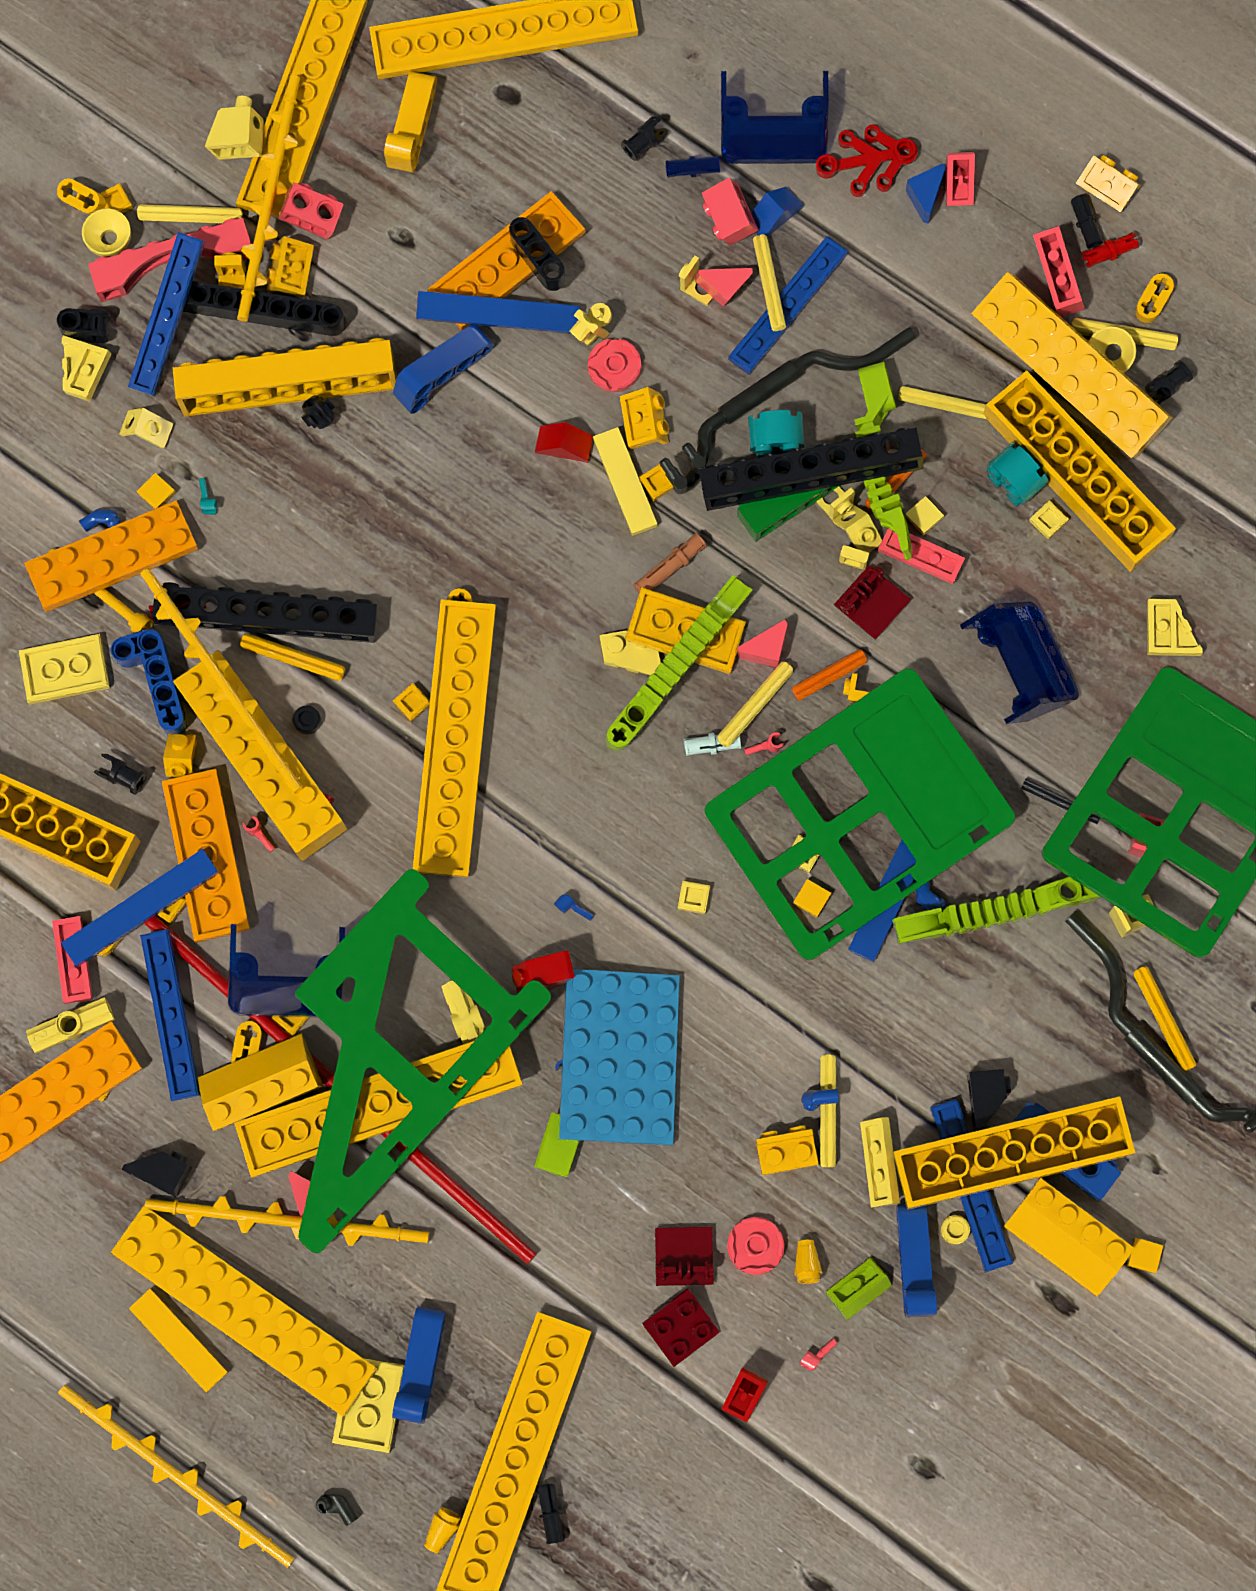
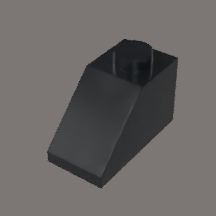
M1004 1069L969 1072L967 1075L973 1132L983 1128L1005 1101L1007 1093H1011L1010 1077L1004 1076Z
M172 1151L171 1155L160 1152L124 1164L121 1170L176 1198L192 1167L186 1164L187 1157Z

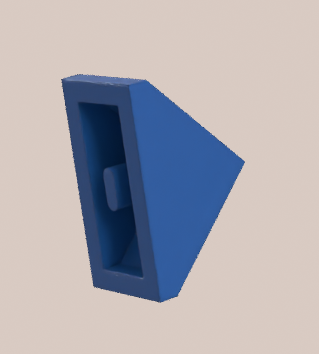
M944 164L935 166L907 180L906 192L920 218L927 224L929 223L945 175L946 165Z
M787 187L766 192L751 212L758 228L756 233L758 235L765 234L768 237L799 212L804 205Z

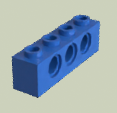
M1028 1102L1013 1122L1049 1114V1111L1037 1102L1034 1105ZM1114 1160L1094 1164L1096 1169L1093 1175H1086L1081 1168L1060 1173L1099 1202L1122 1172L1117 1169L1119 1165Z

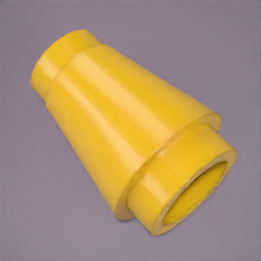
M814 1240L798 1241L794 1270L797 1282L800 1284L820 1282V1275L823 1272Z
M440 1507L438 1512H434L424 1547L431 1552L439 1554L459 1528L461 1517L450 1509Z

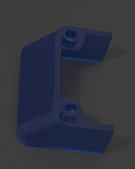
M721 71V155L726 162L731 164H814L820 156L827 154L829 115L828 71H823L821 96H811L803 102L802 116H748V105L743 98L726 95V71Z
M1033 602L993 604L960 624L962 630L977 629V635L982 644L998 648L1019 695L1013 698L1012 710L1014 714L1004 719L1006 724L1028 722L1078 699L1079 692L1040 609Z
M231 924L229 931L227 1004L230 1011L239 1016L318 1018L295 996L296 990L308 977L258 976V962L256 958L249 953L236 952L237 924ZM339 927L336 947L345 938V927ZM328 955L323 956L319 959V961L316 964V968L325 960V958ZM343 983L336 990V994L340 999H342Z

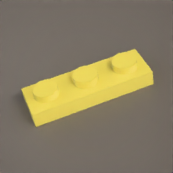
M889 1117L862 1121L860 1126L871 1207L898 1204L900 1199Z

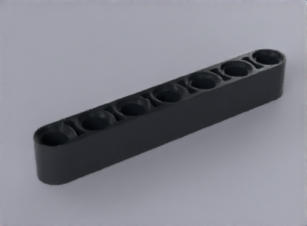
M192 281L183 312L239 321L237 316L242 298L241 290L243 289ZM254 291L255 297L252 299V304H259V307L256 310L250 311L247 321L249 323L328 336H337L346 327L343 312L338 305ZM200 295L207 296L206 299L202 302L195 301V299ZM224 300H233L229 306L221 305ZM278 308L286 309L281 315L273 314ZM305 312L312 313L311 317L308 319L300 318V316ZM329 317H338L335 323L329 324L326 322Z

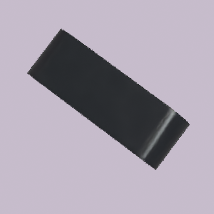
M524 217L514 219L509 226L510 241L513 247L547 290L557 291L561 289L565 284L563 263L530 220ZM522 230L528 232L524 237L515 235L518 231ZM535 251H541L544 253L541 257L538 258L531 256V254ZM551 271L559 273L556 278L546 276Z

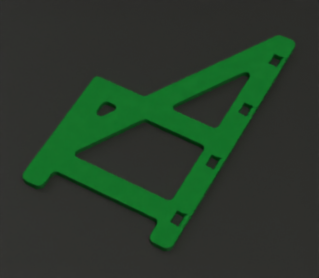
M415 869L407 870L295 992V996L342 1040L298 1234L300 1242L313 1253H320L551 1000L550 992L540 982L535 980L528 982L517 995L509 994L418 911L416 903L429 889V883ZM399 935L407 938L492 1017L491 1024L440 1080L435 1083L426 1078L375 1029L394 942ZM351 977L355 980L351 1001L344 1002L337 996L336 990L347 978ZM520 1009L527 1016L514 1029L508 1021ZM371 1067L409 1100L413 1107L408 1115L356 1172L348 1177L344 1175L343 1168L365 1071ZM460 1075L467 1082L454 1095L448 1087ZM400 1141L407 1148L394 1161L388 1153ZM339 1208L346 1215L333 1227L327 1220Z

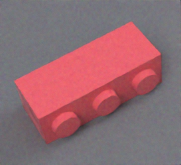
M1059 226L1034 234L1035 244L1057 314L1065 317L1085 310Z

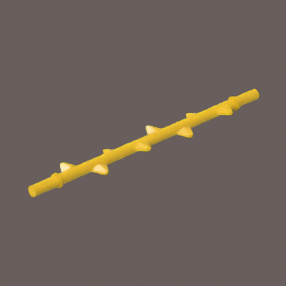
M297 75L290 76L286 97L283 99V110L271 112L270 118L279 125L274 152L264 154L261 157V160L270 169L263 200L252 202L250 206L259 215L254 243L244 245L241 248V251L250 260L244 289L241 290L242 298L237 319L242 322L248 321L252 299L255 297V287L267 284V279L259 272L265 241L277 238L278 232L269 225L275 196L286 194L287 188L279 181L285 150L296 148L298 143L289 135L294 107L297 105L296 97L300 83V77Z
M150 568L144 569L140 575L154 593V598L158 599L161 603L156 614L157 619H172L189 643L184 656L186 658H199L217 683L218 688L213 696L215 702L229 701L247 726L242 739L244 741H257L275 766V771L280 773L294 794L300 792L303 786L288 767L289 763L285 762L281 757L287 747L286 744L271 742L253 717V713L258 706L257 701L241 700L224 675L229 665L227 660H213L195 634L201 621L198 618L185 619L167 594V589L162 587Z
M220 1196L214 1206L178 1202V1200L166 1201L146 1198L145 1208H149L152 1211L173 1213V1215L185 1214L191 1227H196L202 1217L236 1220L242 1233H248L254 1223L291 1227L296 1239H299L298 1234L302 1217L283 1215L279 1202H273L266 1212L233 1209L230 1207L226 1196ZM334 1213L327 1220L333 1227L339 1222L336 1220ZM379 1214L372 1225L348 1222L339 1232L343 1233L348 1246H353L360 1236L395 1239L397 1242L403 1240L428 1243L429 1232L401 1229L400 1226L398 1228L389 1227L385 1215Z
M66 1384L62 1386L58 1392L60 1396L79 1409L81 1414L84 1413L112 1434L111 1448L113 1450L128 1446L154 1466L152 1481L158 1483L170 1478L198 1500L197 1513L200 1516L213 1511L240 1531V1548L244 1549L250 1545L257 1544L262 1548L261 1551H266L284 1566L290 1567L295 1558L275 1544L272 1538L269 1539L241 1518L242 1503L239 1500L225 1506L197 1484L198 1471L195 1468L182 1473L155 1453L156 1437L150 1435L142 1440H138L111 1419L112 1405L108 1403L96 1408L91 1404L90 1400H85Z

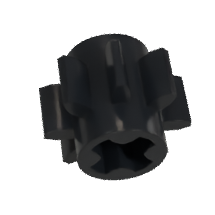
M314 395L303 403L302 411L305 414L301 418L308 427L312 426L313 428L323 429L334 420L332 410L335 408V405L328 397L324 398L321 396L319 398L318 395Z

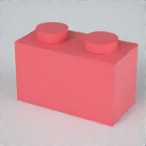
M730 177L702 192L705 200L702 203L707 215L713 218L715 223L713 231L720 241L723 240L729 245H733L758 231L739 184Z

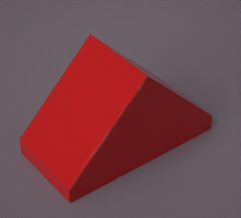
M567 422L543 425L539 429L535 453L588 463L593 435Z
M741 1368L721 1410L747 1423L768 1381Z

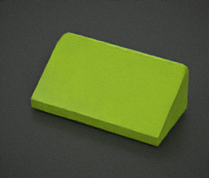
M551 1112L534 1167L553 1175L567 1177L579 1141L559 1140L560 1115Z
M870 1257L828 1289L826 1294L845 1319L848 1320L889 1289L892 1284L887 1275Z

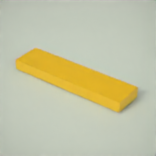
M152 1289L147 1290L129 1308L206 1393L229 1373Z

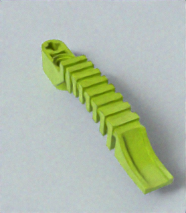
M884 361L858 369L868 412L864 417L854 419L858 430L855 432L857 439L868 437L874 433H880V425L888 412L897 409ZM865 454L862 455L860 458L865 459L870 457L871 455ZM885 477L864 481L875 518L879 519L882 527H886L897 534L905 560L912 559L910 534L905 515L902 512L904 505L900 502L899 493L894 494L891 492V485L885 482Z
M734 574L706 606L705 610L701 612L696 621L692 623L688 631L681 637L680 642L678 641L671 650L672 652L667 654L663 660L664 662L658 665L655 673L650 675L646 684L642 685L637 694L609 727L605 735V743L609 749L621 751L630 744L662 703L663 698H666L671 692L672 686H676L681 675L683 676L689 669V665L692 666L695 662L697 655L700 656L720 629L723 628L752 592V589L737 579ZM633 709L639 710L642 713L643 719L639 722H633L629 718L628 712ZM622 732L624 734L622 737L623 741L619 740L617 743L613 741V733L618 734Z
M1066 877L1032 891L1031 889H1026L1020 895H1017L1016 892L1009 894L1006 898L1000 896L996 897L993 901L986 899L980 904L976 901L971 902L968 906L966 903L959 904L957 907L950 905L943 911L941 908L897 917L892 921L895 926L898 944L927 938H941L944 935L946 937L953 936L958 932L963 934L969 930H980L982 927L990 928L995 924L1003 925L1008 921L1016 922L1021 918L1029 919L1036 914L1042 916L1054 910L1097 901L1100 896L1074 879ZM1061 887H1067L1071 890V899H1067L1061 894Z

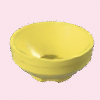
M100 209L93 212L85 220L82 227V237L87 248L94 254L102 257H112L120 254L127 248L131 239V227L127 218L121 212L114 209ZM108 232H113L117 235L116 241L111 245H106L102 242L103 235Z
M1112 326L1104 327L1094 333L1089 340L1106 358H1108L1106 355L1107 348L1112 344L1119 345L1122 350L1120 358L1110 361L1123 373L1133 365L1137 352L1136 344L1132 336L1124 329Z

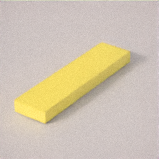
M617 427L593 436V441L631 535L634 536L656 528V519L619 428Z

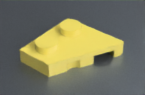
M63 336V391L67 395L90 402L112 354L107 349Z
M1148 599L1147 655L1201 656L1203 653L1202 647L1197 644L1188 621L1182 616V610L1177 600Z
M627 630L599 635L605 665L616 668L622 667L627 671L637 674L638 672L647 675L655 673L656 668L660 664L658 651L626 641Z

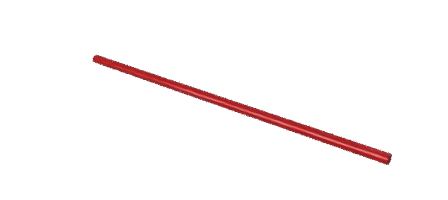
M156 915L143 923L152 932L170 930L173 950L250 1019L257 1023L277 1043L292 1038L287 1031ZM311 1054L322 1082L331 1090L335 1074ZM392 1131L383 1133V1134H381V1135H382L384 1138H387V1136H388ZM400 1141L395 1145L401 1153L407 1148ZM416 1148L407 1157L527 1265L537 1255L534 1250L420 1149Z

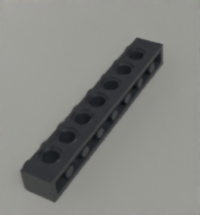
M917 427L900 428L895 432L885 434L874 433L859 439L848 438L833 444L822 443L802 450L792 449L782 454H765L760 458L751 460L739 459L725 465L714 464L704 469H699L706 509L710 511L922 470L924 465ZM891 449H896V450H898V451L895 452V453H888V452H887V451H889V450H891ZM865 454L871 455L870 457L865 459L860 458L862 455ZM835 460H843V462L839 464L833 463ZM809 465H816L813 469H806ZM783 470L789 471L786 474H778L780 471ZM757 475L762 476L757 480L751 479L752 477ZM727 481H735L731 485H725Z
M165 582L162 586L167 589V594L175 605L182 599L190 601V605L186 609L178 610L185 619L198 618L201 621L198 628L367 643L375 642L377 604H372V601L367 599L347 602L341 597H329L328 600L317 599V596L303 594L301 597H289L288 593L274 592L273 595L262 594L259 590L253 589L246 590L243 593L234 592V589L228 587L208 590L203 585H191L190 588L179 587V584ZM154 598L152 612L154 624L176 626L172 619H157L156 614L161 603L158 599ZM208 602L218 604L216 610L212 612L205 611L203 607ZM236 604H242L246 607L241 614L232 613L231 608ZM267 606L273 609L272 614L264 617L258 614L262 607ZM290 609H297L301 612L300 616L296 619L288 618L286 613ZM319 611L328 614L327 619L324 621H317L313 616ZM345 614H353L356 617L355 621L350 624L342 622L341 618Z

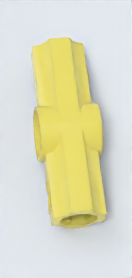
M449 981L441 987L452 1013L450 1017L458 1038H461L464 1045L475 1041L482 1034L485 1026L477 1005H474L472 998L454 981Z
M104 997L73 1011L62 1012L57 1018L26 1030L34 1053L37 1054L65 1041L79 1039L84 1033L115 1021L112 1009ZM69 1019H76V1028L72 1032H66L64 1029L65 1023Z

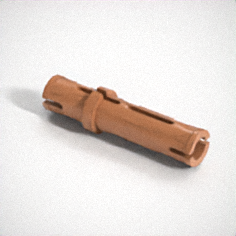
M695 533L678 548L674 547L671 550L672 553L633 584L635 590L638 593L641 587L653 590L682 566L686 567L690 559L707 547L704 540L699 534Z

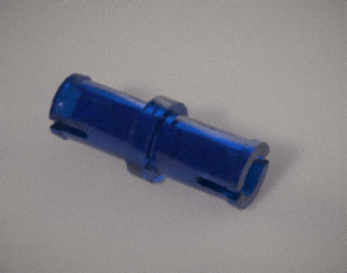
M719 155L704 158L689 156V159L666 160L667 178L691 175V178L697 177V174L720 173Z

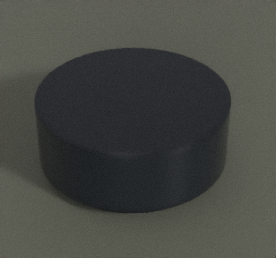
M308 705L301 706L293 714V724L300 733L306 735L313 734L321 725V716L314 707Z

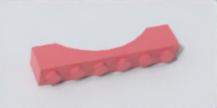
M231 218L224 221L223 224L213 227L204 226L196 232L186 234L205 241L201 257L214 259L215 255L233 252L242 255L243 260L248 259L241 251L242 246L251 244L243 218ZM177 235L163 242H150L146 247L136 250L126 249L116 256L99 257L94 262L89 263L95 290L101 303L127 295L143 276L158 266L168 263Z

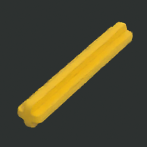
M244 633L240 646L243 649L337 681H341L344 677L345 667L248 633Z
M1147 966L1138 968L1134 971L1133 975L1178 1065L1184 1072L1194 1068L1196 1062Z

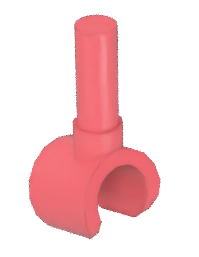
M778 732L772 733L767 741L744 749L745 754L750 755L767 749L771 752L779 751L784 743L774 745L771 740L780 737L781 734Z
M251 816L256 822L254 828L249 829L243 822L246 832L251 836H256L269 852L275 849L273 844L264 835L262 824L257 817Z
M834 1339L830 1340L816 1355L807 1351L800 1365L809 1371L814 1370L821 1359L837 1345V1342Z

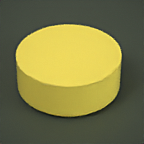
M949 1216L941 1225V1236L949 1244H961L968 1238L970 1226L966 1219L961 1216Z

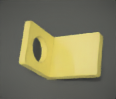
M694 255L690 263H686L679 273L680 290L708 306L713 297L709 294L701 295L695 289L697 285L695 275L699 270V257Z
M145 408L128 410L119 435H137L159 448H165L173 423ZM134 417V421L132 425L129 427L130 421Z
M840 487L836 488L834 491L838 494L839 498L831 504L825 503L823 497L817 501L818 505L832 520L839 515L846 514L853 507L855 491L852 487L846 492Z
M855 505L846 514L839 515L832 520L835 525L846 531L855 549L870 553L882 542L869 514ZM856 514L852 519L844 521L848 516Z

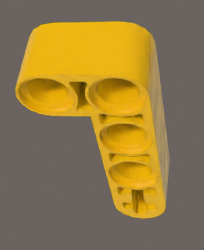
M409 72L394 132L388 133L385 142L384 156L388 168L411 173L415 172L436 92V76Z

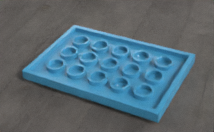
M573 969L575 978L567 981L565 984L559 1140L672 1146L674 1137L680 975Z

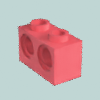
M293 183L287 192L278 219L328 240L334 233L344 204L338 202V199L330 194L322 195L313 191V188L307 184ZM294 199L302 200L305 208H298L294 203ZM319 209L327 211L329 219L322 218L319 214Z

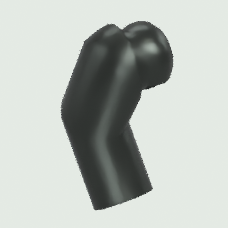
M327 1493L321 1495L316 1501V1509L320 1513H337L346 1526L358 1519L343 1495Z

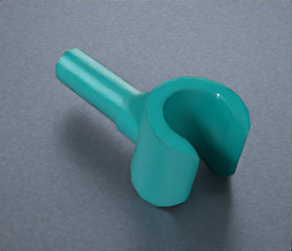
M200 478V507L202 508V513L216 515L217 500L209 498L206 479Z

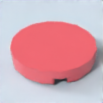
M603 340L595 345L589 354L587 364L589 376L596 386L605 391H624L634 385L640 376V354L634 345L626 340Z
M751 1217L743 1219L734 1226L728 1237L727 1250L729 1258L736 1268L746 1274L760 1275L768 1273L778 1265L784 1252V1240L782 1233L775 1224L765 1218Z

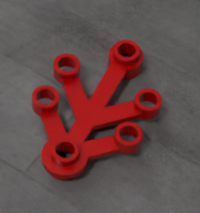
M869 125L865 129V140L868 143L879 142L888 148L887 150L879 151L855 137L850 130H844L839 134V145L845 149L853 148L862 155L838 160L829 154L822 155L816 161V173L821 178L828 179L833 177L837 171L865 166L859 177L854 179L850 185L851 194L854 197H862L866 192L867 183L882 162L891 161L885 173L880 174L876 180L877 189L881 192H887L891 189L892 179L901 166L911 164L917 158V145L907 138L895 140L880 131L878 126ZM874 131L877 135L871 137L868 135V132ZM848 136L851 138V141L844 142L842 138ZM907 150L909 154L903 156L900 154V151ZM823 166H829L831 170L829 172H825L821 168ZM885 179L889 184L883 186L880 184V181ZM855 185H861L863 189L861 191H856L853 187Z

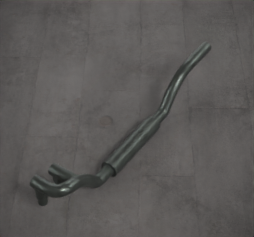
M908 327L874 351L860 357H837L820 351H810L793 362L788 360L718 407L719 412L708 418L699 428L697 451L689 442L682 446V450L691 464V469L685 477L681 475L668 458H664L659 462L666 473V477L673 485V490L677 494H684L690 491L700 480L699 469H704L707 466L711 449V434L714 430L725 423L731 424L798 379L800 377L799 373L809 366L817 364L840 371H856L859 368L880 363L916 338L914 332Z
M1074 912L1065 922L1102 960L1110 983L1109 1018L1126 1036L1124 1040L1187 1105L1192 1104L1209 1121L1217 1123L1242 1121L1246 1122L1243 1127L1246 1132H1254L1256 1130V1110L1236 1107L1215 1108L1201 1094L1203 1090L1140 1025L1136 1027L1123 1014L1124 983L1119 962L1108 945Z

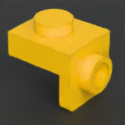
M233 252L215 255L214 266L218 273V285L244 289L246 266L242 255Z
M852 673L851 679L845 678L843 695H848L847 702L855 703L870 693L855 690L858 673Z
M168 734L163 755L165 775L167 777H181L194 774L193 758L197 744L196 735Z

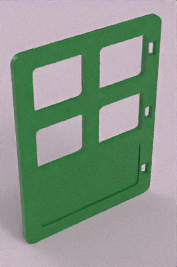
M1170 667L1161 669L1043 847V859L1196 958L1206 957L1256 879V863L1249 859L1254 848L1256 849V720ZM1128 758L1136 759L1182 789V795L1161 826H1155L1107 794L1108 787ZM1200 803L1209 805L1255 836L1253 843L1234 872L1226 871L1179 840V835ZM1092 814H1097L1146 845V851L1124 884L1117 883L1072 854L1069 850L1070 845ZM1164 860L1171 861L1215 889L1219 894L1216 902L1196 931L1186 927L1142 897V893ZM1212 915L1222 919L1215 931L1207 926Z
M912 669L900 671L719 794L705 806L706 817L800 956L806 960H813L1011 827L1015 821V814L919 675ZM830 745H837L867 788L868 795L831 821L825 822L793 777V771ZM775 787L805 830L806 837L771 862L763 864L733 822L731 814L767 788ZM883 813L916 859V863L877 891H872L839 842L842 837L876 814ZM983 825L988 833L973 842L969 834ZM821 855L852 899L853 906L815 933H809L778 888L777 883L814 856ZM911 874L916 882L900 891L896 883ZM838 923L844 931L828 941L824 932Z

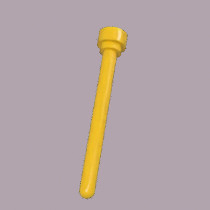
M52 548V549H50V550L48 551V553L51 552V551H54V550H56V549H55V548ZM102 589L94 593L128 621L130 630L133 633L152 628L154 621L145 613L133 612L108 590Z

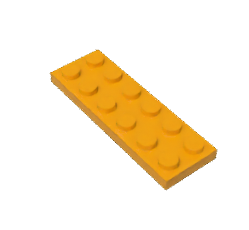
M552 191L519 216L527 218L532 222L557 256L586 233L585 228ZM509 224L430 286L427 291L504 299L533 276L534 273L513 247L510 241ZM522 230L518 231L515 235L524 237L528 232ZM535 251L531 254V256L538 258L541 257L544 253L541 251ZM455 323L461 331L470 326L469 324Z
M176 500L24 562V565L46 613L139 575L146 568L151 570L197 551L198 548Z
M212 769L162 781L178 865L203 849L219 872V874L185 895L194 942L199 943L251 931L218 771Z
M109 1022L0 1095V1165L143 1070L114 1022Z

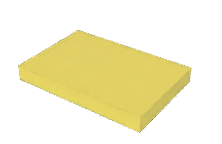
M100 634L19 650L27 703L29 705L110 688Z
M365 1359L375 1366L377 1370L345 1417L337 1413L332 1443L390 1453L396 1419L392 1418L396 1394L400 1391L404 1365Z

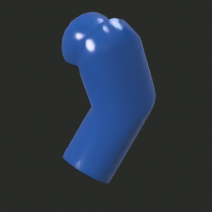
M930 881L916 890L918 904L927 911L941 908L942 911L945 909V900L930 891Z

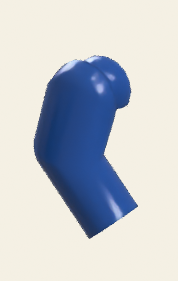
M96 509L79 520V523L87 532L99 523H106L108 528L120 524L121 520L117 516L118 513L113 509Z
M838 1089L806 1091L802 1095L801 1102L808 1111L816 1110L818 1105L839 1103Z

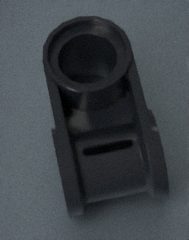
M66 308L57 315V325L63 336L79 341L106 343L109 337L106 334L107 321L110 320L111 314L100 309ZM69 321L77 322L72 328L64 327Z

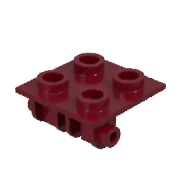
M868 565L834 603V606L876 640L911 599L883 576L885 573L881 568L877 566L873 568Z
M712 1227L655 1228L656 1286L714 1285Z
M688 1288L642 1323L673 1367L677 1366L720 1333Z

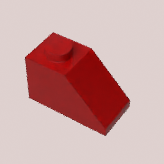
M569 950L527 960L512 967V980L516 986L517 994L528 982L533 980L540 982L549 991L575 978Z

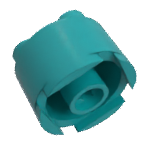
M773 410L760 412L757 419H753V415L748 417L750 451L756 453V458H760L765 454L787 453L789 450L805 447L803 414L797 411V416H791L790 410Z
M1011 442L987 464L988 479L995 487L999 488L1002 486L1006 490L1007 499L1015 507L1020 504L1024 505L1049 483L1045 474L1040 477L1036 472L1040 467L1034 459L1020 446L1015 449L1014 442Z

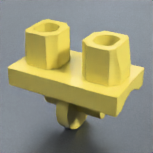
M597 303L589 309L588 314L580 309L574 314L578 321L571 328L570 332L582 343L591 346L598 336L606 339L610 334L602 328L608 325L612 319L611 309L607 305Z

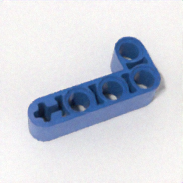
M470 325L405 367L396 379L393 395L411 414L418 412L428 402L431 391L485 357L492 350L494 343L477 325Z
M148 629L116 639L110 649L113 658L121 667L131 668L143 664L158 722L167 734H183L187 729V719L179 690L173 682L175 676L168 650L160 634L155 630ZM149 641H158V644L154 649H146V644ZM131 648L129 656L119 657L122 649ZM156 666H165L162 674L153 675L152 672ZM164 691H172V696L169 700L160 701V695ZM167 711H172L176 718L174 726H170L171 718Z
M898 1204L896 1212L905 1318L937 1315V1301L932 1280L927 1207L922 1206L907 1210L906 1204Z
M420 1306L416 1308L400 1391L396 1394L392 1418L420 1424L425 1423L446 1311Z

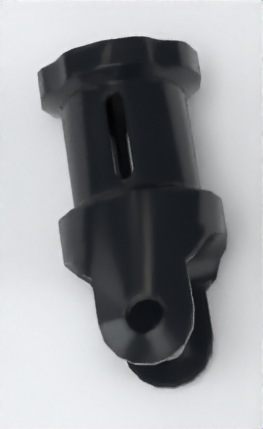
M654 115L637 128V133L628 140L621 142L624 152L633 161L639 159V154L649 146L653 147L667 135L668 130L666 128L659 129L655 133L653 132L654 126L661 120L660 115Z
M1178 360L1164 375L1159 374L1147 384L1145 391L1147 393L1157 391V394L1152 399L1154 401L1158 400L1157 403L1160 405L1175 394V389L1184 382H1189L1193 379L1192 372L1185 363Z
M102 753V757L111 761V771L109 775L98 770H94V773L112 784L118 783L130 789V793L136 795L145 783L146 773L143 771L137 772L127 767L126 762L109 754Z

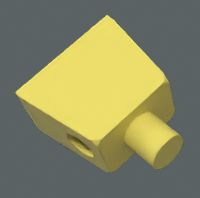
M238 96L235 107L221 108L217 112L205 147L218 160L262 156L264 120L251 107L252 99L247 96Z

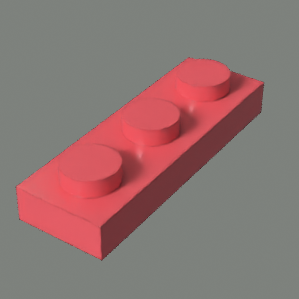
M887 529L878 552L952 585L954 584L964 563V557L910 534L912 559L905 560L897 534Z
M76 916L53 920L63 1003L66 1005L93 1000L88 961L76 967L61 945L62 941L83 928L82 917Z

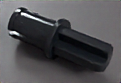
M1085 195L1075 196L1071 199V205L1078 221L1076 226L1081 229L1087 249L1095 248L1103 243L1096 225L1097 217L1092 214Z
M541 1485L538 1487L542 1515H539V1517L543 1518L546 1544L563 1542L565 1539L560 1519L562 1511H559L555 1485Z

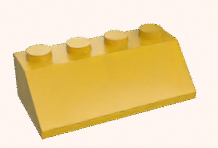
M303 1034L294 1036L198 1077L202 1105L213 1131L224 1129L236 1122L250 1118L324 1086Z
M1042 1178L1036 1181L1003 1226L1096 1297L1099 1296L1118 1273L1135 1249Z

